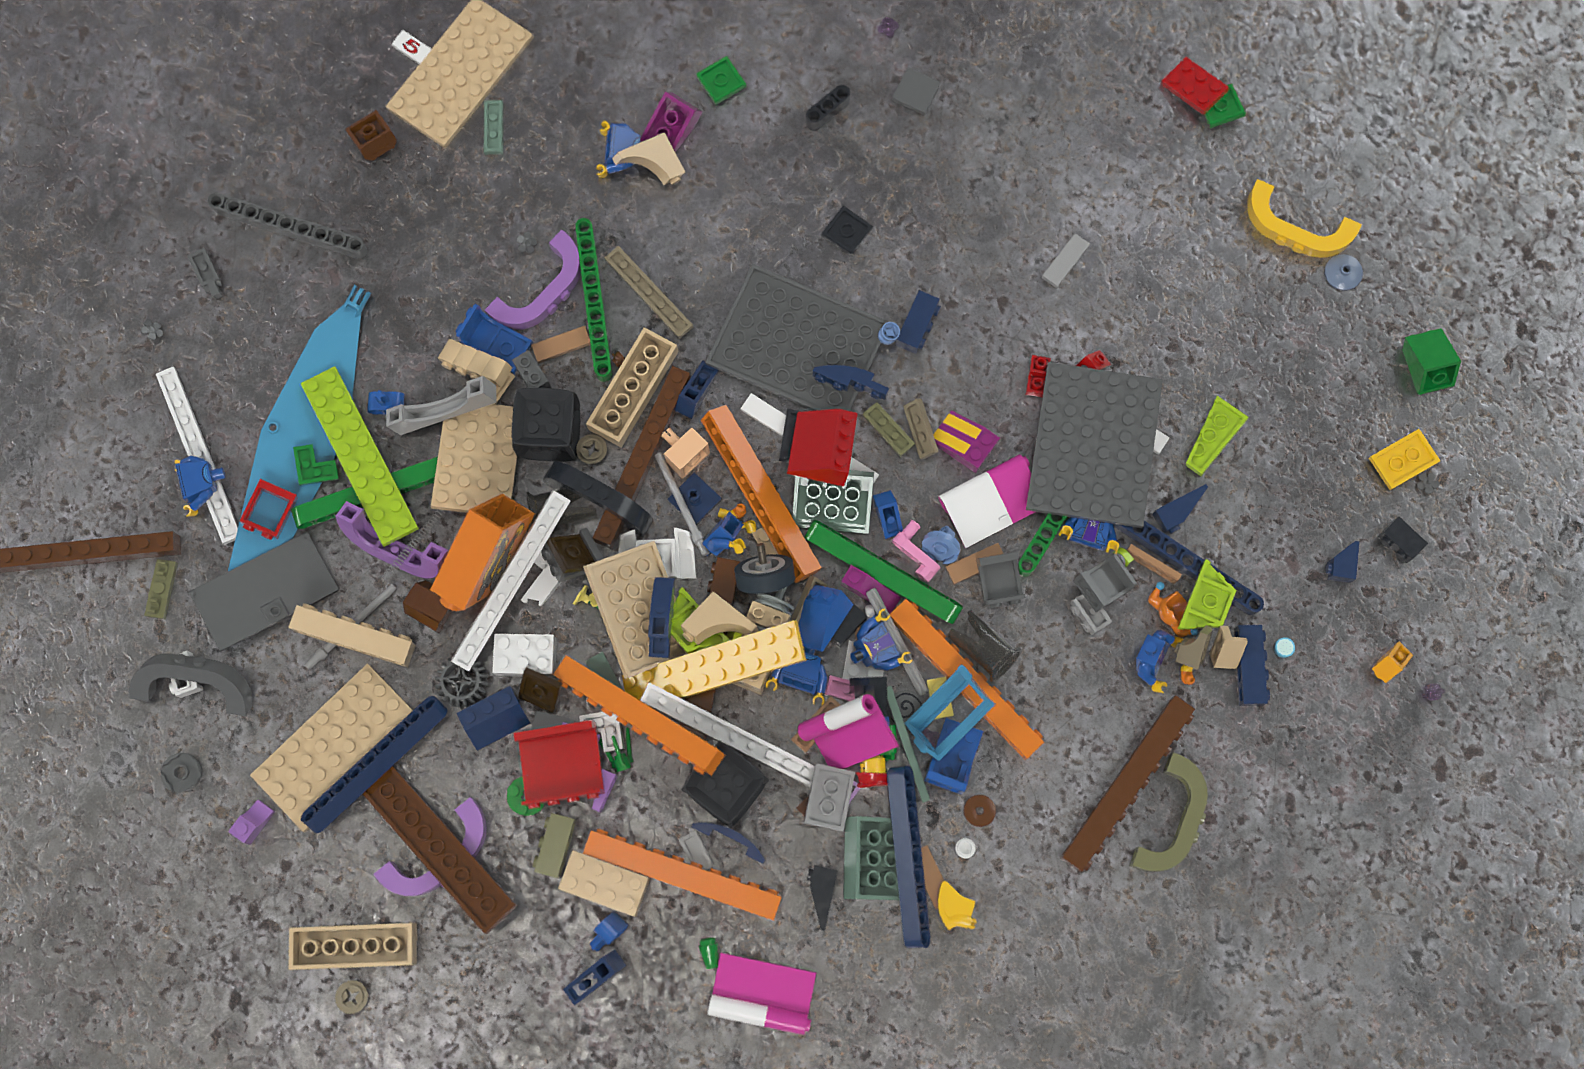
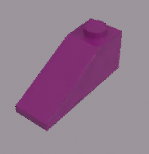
M852 565L841 581L842 587L868 602L870 601L866 592L875 588L889 614L895 609L901 597L877 580Z

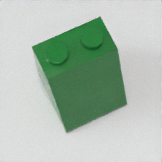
M1442 328L1405 337L1402 351L1418 395L1455 386L1461 359Z

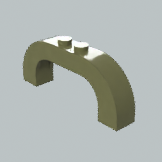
M1174 752L1169 754L1163 773L1175 777L1183 783L1187 791V802L1173 841L1165 851L1153 852L1140 846L1135 848L1129 866L1141 871L1158 872L1179 864L1189 853L1192 844H1196L1199 837V832H1197L1199 824L1202 825L1206 818L1204 810L1207 804L1208 791L1204 776L1193 762Z

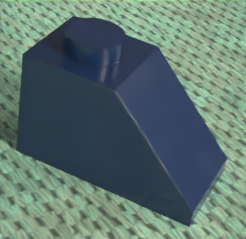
M1360 541L1353 542L1327 562L1325 567V573L1328 574L1327 580L1347 583L1356 580Z

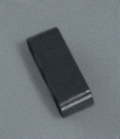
M839 85L813 105L806 113V126L810 130H818L846 108L850 102V89L846 85ZM839 95H845L846 97H845V98H839L838 96H839ZM831 106L832 109L827 110L824 107ZM816 117L818 120L812 121L810 118Z

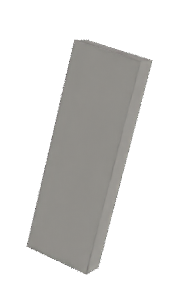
M1075 233L1042 275V278L1055 288H1058L1088 249L1090 243Z

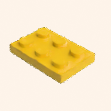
M1420 429L1369 457V460L1389 490L1394 489L1440 462V459Z

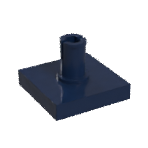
M695 472L679 487L696 526L722 500ZM672 494L667 500L682 514Z

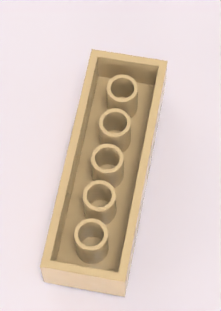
M644 327L586 423L588 430L622 448L679 352L677 345Z
M303 603V606L296 605L288 627L291 630L408 668L416 646L410 637L402 634L396 637L393 636L391 631L383 628L377 631L374 630L372 625L360 622V625L355 624L356 621L345 616H341V619L336 618L337 615L330 611L322 610L320 613L317 612L318 609Z
M417 923L289 928V970L417 965Z

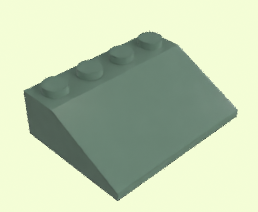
M849 470L844 487L795 476L792 518L799 528H809L813 520H818L835 531L869 534L874 472Z
M846 817L844 899L899 900L891 818Z

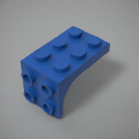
M477 304L468 309L466 319L456 329V337L461 344L506 361L512 367V374H515L517 371L512 359L530 350L533 344L531 339L489 317Z

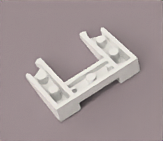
M540 551L534 563L543 571L533 582L521 601L527 603L528 599L539 601V606H542L562 582L558 583L556 577L551 574L550 566L543 559Z

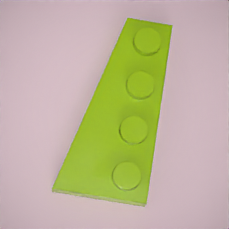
M1217 396L1189 455L1186 466L1202 476L1247 422L1249 417Z

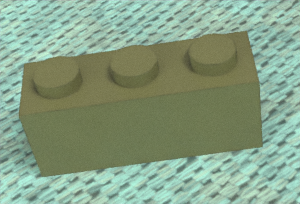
M551 813L550 817L547 816L544 828H546L545 836H541L538 848H541L539 856H535L532 867L535 868L534 872L560 879L577 820Z

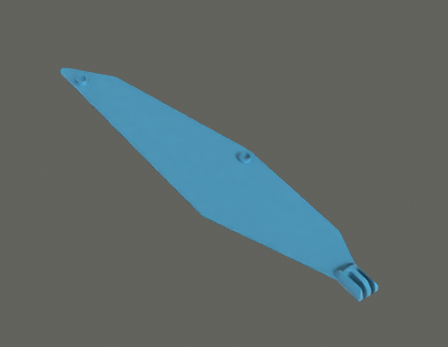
M354 285L344 305L314 329L261 429L241 517L260 479L296 494L298 499L294 507L313 501L321 483L299 486L293 447L313 444L316 463L334 460L336 453L300 383L335 366L351 397H353L361 313L371 292L367 291L360 303L365 289L360 288L352 301L358 286ZM272 425L277 426L275 431L270 430ZM263 491L249 521L275 531L288 502ZM292 512L278 539L272 538V540L264 538L261 536L262 532L254 530V532L248 531L239 522L228 572L292 540L298 530Z

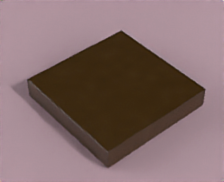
M580 534L551 537L546 541L563 574L585 571L583 566L595 562Z
M526 667L523 672L518 698L554 713L557 708L562 683Z

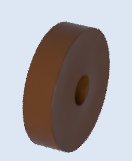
M974 795L966 801L963 814L970 825L985 827L994 820L996 807L989 797ZM978 807H981L983 809V814H977L976 809Z

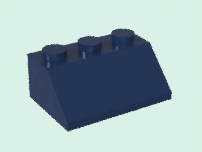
M511 686L456 713L477 751L531 724L515 690Z

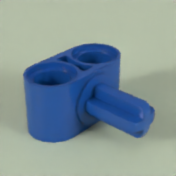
M382 390L369 392L367 412L370 414L386 415V409L401 404L404 405L405 394L401 392H383Z
M613 911L594 929L597 936L590 943L591 949L600 951L606 943L609 945L618 938L629 925Z

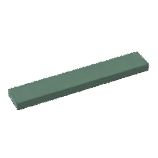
M888 686L887 700L910 767L913 770L922 802L929 801L930 798L892 686Z

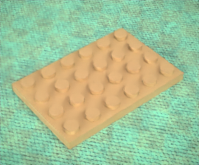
M491 404L443 421L431 509L468 513L469 509L502 493L512 499L517 455L512 448L513 406Z
M655 541L583 566L625 679L657 667L659 663L687 654L671 635L670 658L649 657L650 637H648L654 579L655 577L668 578Z

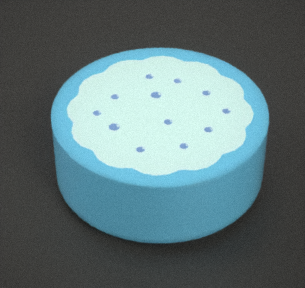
M1280 638L1274 644V652L1281 658H1287L1295 651V644L1289 638Z

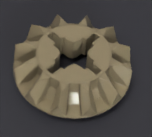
M590 434L579 440L576 452L581 461L586 464L595 465L603 461V458L607 455V445L600 436ZM592 445H595V449L598 452H593L592 455H589V451L586 448H591Z
M350 980L339 986L335 994V1002L342 1012L354 1014L365 1007L369 994L362 983ZM349 992H359L355 997V1003L354 1001H348L345 1003V1001H347L349 998Z

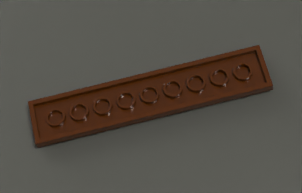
M394 766L388 769L363 793L364 797L485 935L490 933L517 907Z

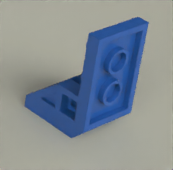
M945 718L935 749L961 723ZM972 728L940 761L932 756L924 781L962 795L968 784L971 766L983 731Z

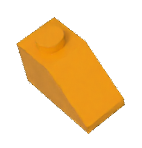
M1398 641L1376 662L1372 670L1379 679L1387 683L1404 669L1413 657V654Z

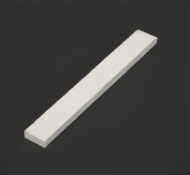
M751 393L741 407V411L780 436H783L786 415ZM851 457L849 470L874 472ZM874 472V482H873V484L875 483V481H876L877 478L879 477V474L876 473V472Z

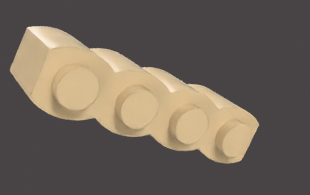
M452 339L447 341L438 357L442 362L441 365L446 369H456L455 371L463 376L468 374L472 379L484 376L498 387L503 386L512 370V367L506 361Z

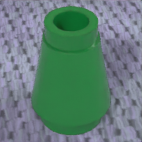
M715 937L699 940L700 945L698 947L706 969L718 967V942H716Z

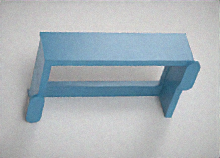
M960 665L947 681L904 724L915 736L914 744L922 753H929L940 761L984 717L995 703L974 681L972 674L964 665ZM970 684L983 699V702L935 749L922 731Z

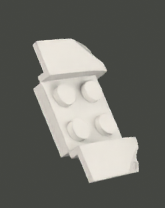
M674 528L675 539L637 540L635 530L620 535L618 554L655 541L668 578H677V580L697 579L695 546L689 531Z

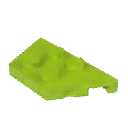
M1207 559L1203 562L1179 623L1178 629L1180 630L1203 629L1205 626L1220 628L1224 624L1236 590L1225 581L1223 575L1220 572L1218 573Z
M682 587L674 603L671 635L686 653L690 654L730 641L723 632L706 638L699 645L694 641L689 642L682 635L684 632L681 625L699 607Z

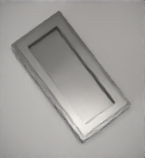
M697 830L678 839L690 864L691 862L703 865V870L714 867Z

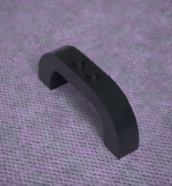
M555 461L543 478L544 483L561 492L563 488H566L621 519L626 524L627 529L635 530L636 534L642 537L645 536L653 522L651 515L636 502L570 465Z

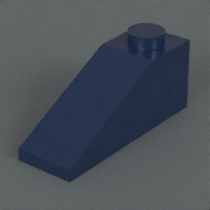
M702 360L680 393L675 411L692 419L701 406L719 370L706 365L705 361Z
M1207 484L1154 511L1152 515L1164 534L1167 532L1173 534L1181 529V524L1186 520L1207 490Z
M614 949L584 971L563 990L575 1006L627 965Z

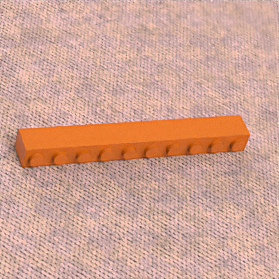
M727 405L709 410L701 419V422L779 555L788 556L793 560L794 582L798 583L809 578V576L815 575L822 568L818 559L800 532L780 494L776 491L770 477L765 472L761 462L735 421L733 414Z
M905 599L890 613L895 626L946 679L960 665H964L972 674L974 681L995 703L984 715V718L1024 760L1028 759L1044 743L1042 734L1028 726L1029 721L1023 715L1019 716L1014 711L1015 707L1010 701L1007 700L1005 702L1000 697L1001 692L995 686L991 687L986 682L988 679L982 672L979 671L977 673L972 668L974 666L967 657L963 658L959 654L960 650L955 644H949L945 640L946 635L940 629L936 630L931 625L933 622L928 616H922L918 612L919 607L914 602H909ZM970 684L961 692L975 709L983 702V699Z
M567 655L553 674L562 683V687L566 689L568 686L573 688L572 693L580 698L584 695L588 698L586 701L594 707L600 705L603 707L601 709L602 712L610 717L614 714L617 716L616 720L624 726L630 724L633 726L631 730L638 735L646 734L648 736L646 739L654 745L662 744L663 747L661 749L670 755L673 753L678 754L677 759L686 765L689 762L695 765L693 769L702 775L706 772L712 776L725 756L719 749Z
M598 828L596 832L591 830L583 851L585 855L774 921L782 898L778 896V891L770 888L767 891L760 890V885L752 882H748V885L740 883L741 878L729 875V878L721 876V871L710 868V871L703 870V865L695 862H691V865L683 863L684 858L672 855V858L664 856V851L655 848L653 852L646 850V845L635 842L634 845L626 843L627 839L618 835L614 839L607 836L608 832Z

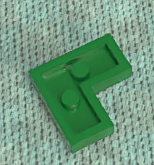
M313 444L293 447L299 486L339 480L336 461L316 463Z

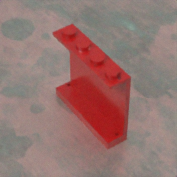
M588 720L513 733L514 741L519 743L525 793V801L521 802L522 805L528 806L529 809L540 808V804L548 803V806L559 805L560 801L563 800L572 803L580 801L579 798L581 797L596 799L599 798V794H605L596 722Z

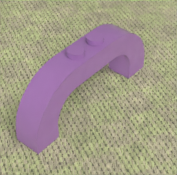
M561 230L549 242L551 250L563 260V267L559 275L531 304L523 308H513L496 297L484 310L485 313L512 330L534 327L549 314L552 315L557 310L560 302L568 299L581 274L579 252L571 237Z
M347 501L336 514V520L340 529L359 548L393 565L395 563L399 566V569L414 576L434 578L437 576L448 554L447 549L430 542L424 552L411 548L413 551L409 548H406L407 551H405V547L408 546L399 541L383 547L374 528L366 520L363 509ZM398 555H402V556H403V557L399 556V558H400L401 560H403L404 563H403L402 561H400L399 559H397V561H398L399 563H401L402 565H399L397 562H394V563H393V561H396V558H398Z
M470 797L458 806L455 811L465 825V838L462 844L475 858L485 841L486 820L478 803L474 798ZM391 861L373 874L386 889L404 896L425 895L434 891L439 886L443 887L430 871L418 878H409Z

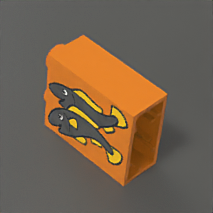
M503 493L469 509L430 589L441 596L440 603L450 610L464 611L488 597L517 551L535 513Z

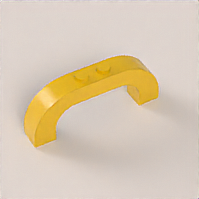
M1257 179L1249 194L1247 208L1254 227L1262 235L1275 241L1276 244L1292 248L1296 253H1303L1317 258L1337 255L1350 245L1362 224L1344 217L1334 234L1318 236L1283 221L1272 213L1269 199L1275 186Z

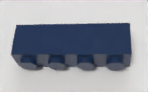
M1238 625L1234 628L1235 637L1247 638L1248 641L1237 667L1239 706H1264L1270 700V690L1267 689L1266 685L1269 673L1268 669H1265L1267 651L1264 650L1263 643L1266 641V632L1262 629V625Z

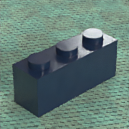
M920 290L918 291L902 326L900 335L896 340V346L917 354L919 349H923L926 342L924 336L926 332L930 333L934 324L931 322L933 316L937 317L941 309L939 305L940 298Z

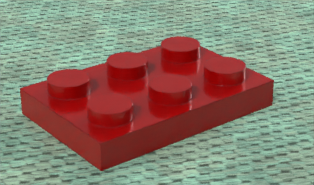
M1185 57L1161 81L1162 86L1202 115L1223 97L1229 89V86L1188 57Z

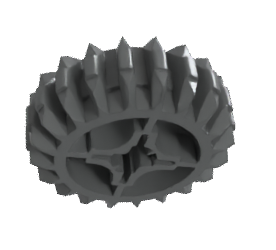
M451 658L447 659L448 665L445 663L441 664L444 670H437L441 677H435V680L440 682L435 685V688L441 689L437 694L443 696L442 701L446 702L449 700L448 704L450 706H453L456 702L457 708H460L463 702L464 707L467 708L469 706L468 701L475 704V697L479 700L482 699L479 695L480 691L486 693L482 686H488L489 683L483 681V679L488 678V674H482L486 668L484 666L479 667L481 665L479 660L471 667L476 673L477 680L469 678L468 671L451 662ZM457 667H460L458 668V672L456 675L449 676L451 671H453ZM463 677L467 681L462 682L460 686V684L456 681L461 680ZM447 683L456 686L457 696L450 694ZM475 686L472 692L463 696L468 687Z

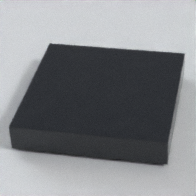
M843 205L821 233V236L852 257L872 231L873 225Z

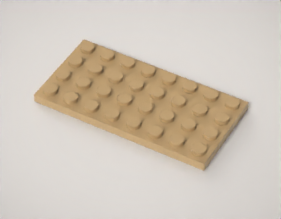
M471 0L386 105L387 110L446 149L534 38L533 34L482 0Z
M367 663L250 776L302 832H306L309 828L301 821L303 812L413 710Z

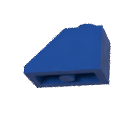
M891 490L873 495L876 513L885 539L896 536L899 532L903 531L894 495Z

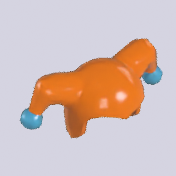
M1161 581L1158 582L1148 598L1149 604L1159 611L1161 620L1171 627L1176 636L1197 635L1198 629H1178L1188 602L1178 591L1166 598L1159 597L1160 590L1164 589L1165 585Z

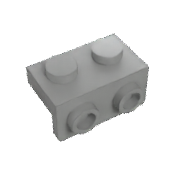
M1083 594L1070 602L1072 613L1076 617H1080L1082 620L1081 625L1087 633L1090 632L1091 635H1094L1112 623L1105 610L1101 609L1095 612Z

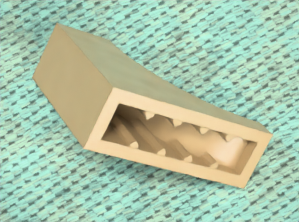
M665 133L619 151L612 158L615 165L635 163L648 168L659 177L663 185L678 183L681 181L680 177L685 173Z
M712 592L681 625L684 632L682 635L689 642L694 641L698 645L706 638L721 632H739L745 635L759 632L757 625L715 592Z

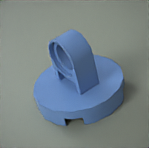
M944 526L939 531L927 533L924 536L921 548L935 562L936 560L943 561L942 564L953 563L957 560L961 550L959 542L954 537L955 532L949 526Z

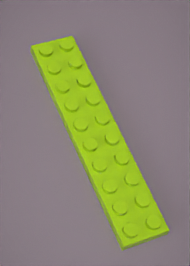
M334 366L300 383L383 547L418 530L419 528L337 368Z

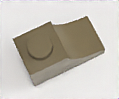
M1205 626L1197 637L1190 639L1185 637L1181 643L1178 642L1174 652L1177 654L1175 662L1198 670L1204 662L1213 628Z

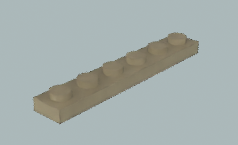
M619 246L604 257L605 261L678 339H681L693 328V324Z

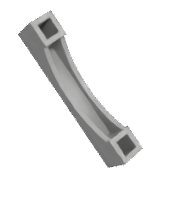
M484 376L467 381L465 388L445 399L420 405L404 406L401 404L386 409V427L399 435H403L497 402L496 385Z

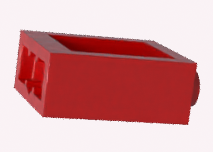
M260 479L240 522L243 524V528L248 531L254 532V530L262 532L261 536L269 540H272V538L278 539L298 497L294 493ZM263 491L288 502L275 531L249 521Z

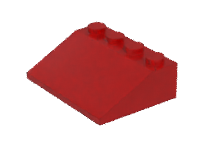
M843 409L798 412L787 474L844 487L850 469L858 413Z

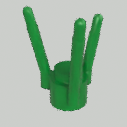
M627 727V756L625 753L621 754L615 736H612L611 739L617 755L613 758L610 752H605L612 768H616L617 772L632 768L631 763L634 762L631 753L630 730ZM600 737L599 743L603 749L602 738Z

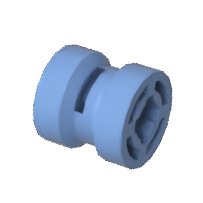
M894 322L885 323L878 332L879 341L885 345L892 344L900 335L899 326Z

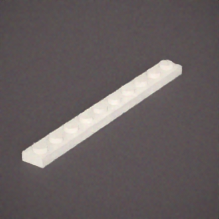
M173 366L156 373L187 455L205 459V461L211 464L213 470L216 469L176 368ZM218 480L216 481L217 491L213 493V496L206 503L221 541L226 545L235 541L238 524L222 483Z
M552 490L451 659V662L467 671L471 669L570 503L569 499Z
M648 683L640 699L644 704L718 741L721 740L728 746L811 787L814 765Z

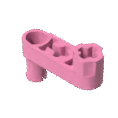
M911 520L904 530L893 538L892 543L919 565L915 573L920 579L929 583L941 567L910 541L921 528L918 523Z

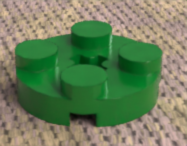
M523 776L515 779L507 789V802L510 808L517 814L524 816H533L539 813L544 808L545 803L540 804L541 807L536 809H529L528 806L522 805L521 802L525 801V799H522L524 795Z

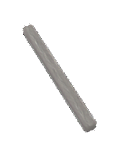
M873 588L867 591L866 595L878 616L880 609L886 607L878 591ZM886 609L882 611L880 615L881 617L886 618L890 614ZM891 616L886 621L881 620L880 622H884L901 654L899 658L904 652H909ZM910 654L904 656L906 662L913 660ZM912 661L910 664L902 663L918 695L922 696L929 692L915 662Z

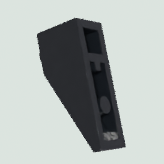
M814 865V869L809 868L807 881H811L810 889L820 930L825 931L838 870Z

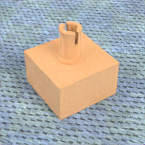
M668 428L666 430L667 433L664 432L661 436L672 446L664 453L666 463L683 479L710 454L709 445L693 428L688 430L681 438L671 428Z

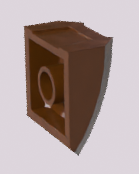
M377 110L345 129L365 160L375 161L380 155L390 149H394L397 142L393 132Z
M426 580L416 582L403 601L404 613L439 634L453 610L444 607L440 603L441 596L430 590L433 585Z

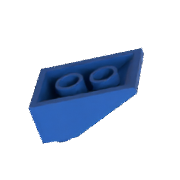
M814 585L804 600L798 625L803 647L824 651L854 605L842 590Z

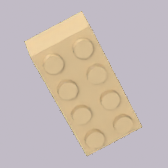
M572 850L558 889L637 917L650 878Z

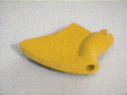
M943 881L938 893V911L943 924L948 930L956 926L974 929L977 921L971 918L975 901L961 896L948 882Z

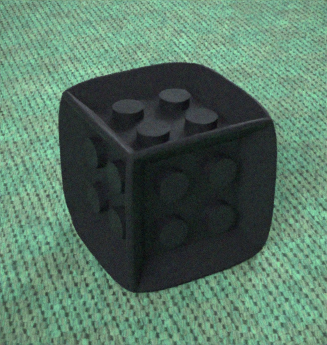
M554 388L517 389L513 405L511 434L512 448L518 457L537 461L565 462L576 460V447L580 438L581 423L580 401L577 394L572 391Z
M719 740L714 747L719 749L725 756L712 776L706 772L702 775L693 770L682 787V791L688 793L702 808L732 829L758 798L766 783L769 782V778L764 776L757 767L741 754Z

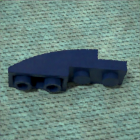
M825 365L814 367L813 377H815L816 381L820 383L827 382L838 391H848L850 385H852L853 389L859 392L865 391L870 393V396L877 400H886L889 393L888 387L874 382V373L860 368L844 365Z
M655 577L648 631V637H650L649 657L670 658L675 578Z

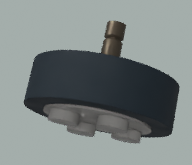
M764 543L757 544L758 556L740 562L734 569L737 588L745 593L761 594L779 591L790 586L795 581L793 560L785 555H766Z

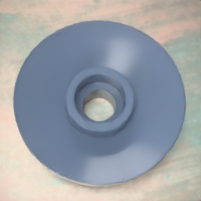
M1339 254L1327 262L1325 277L1334 288L1350 290L1360 283L1363 277V269L1359 261L1354 257ZM1343 268H1347L1349 272H1344Z

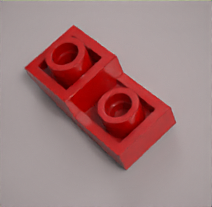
M1032 355L1026 395L1043 397L1047 364L1051 361V358Z

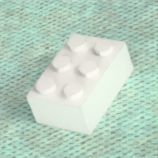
M494 634L493 674L495 676L522 677L527 667L545 676L555 677L553 674L556 667L557 638L554 635Z

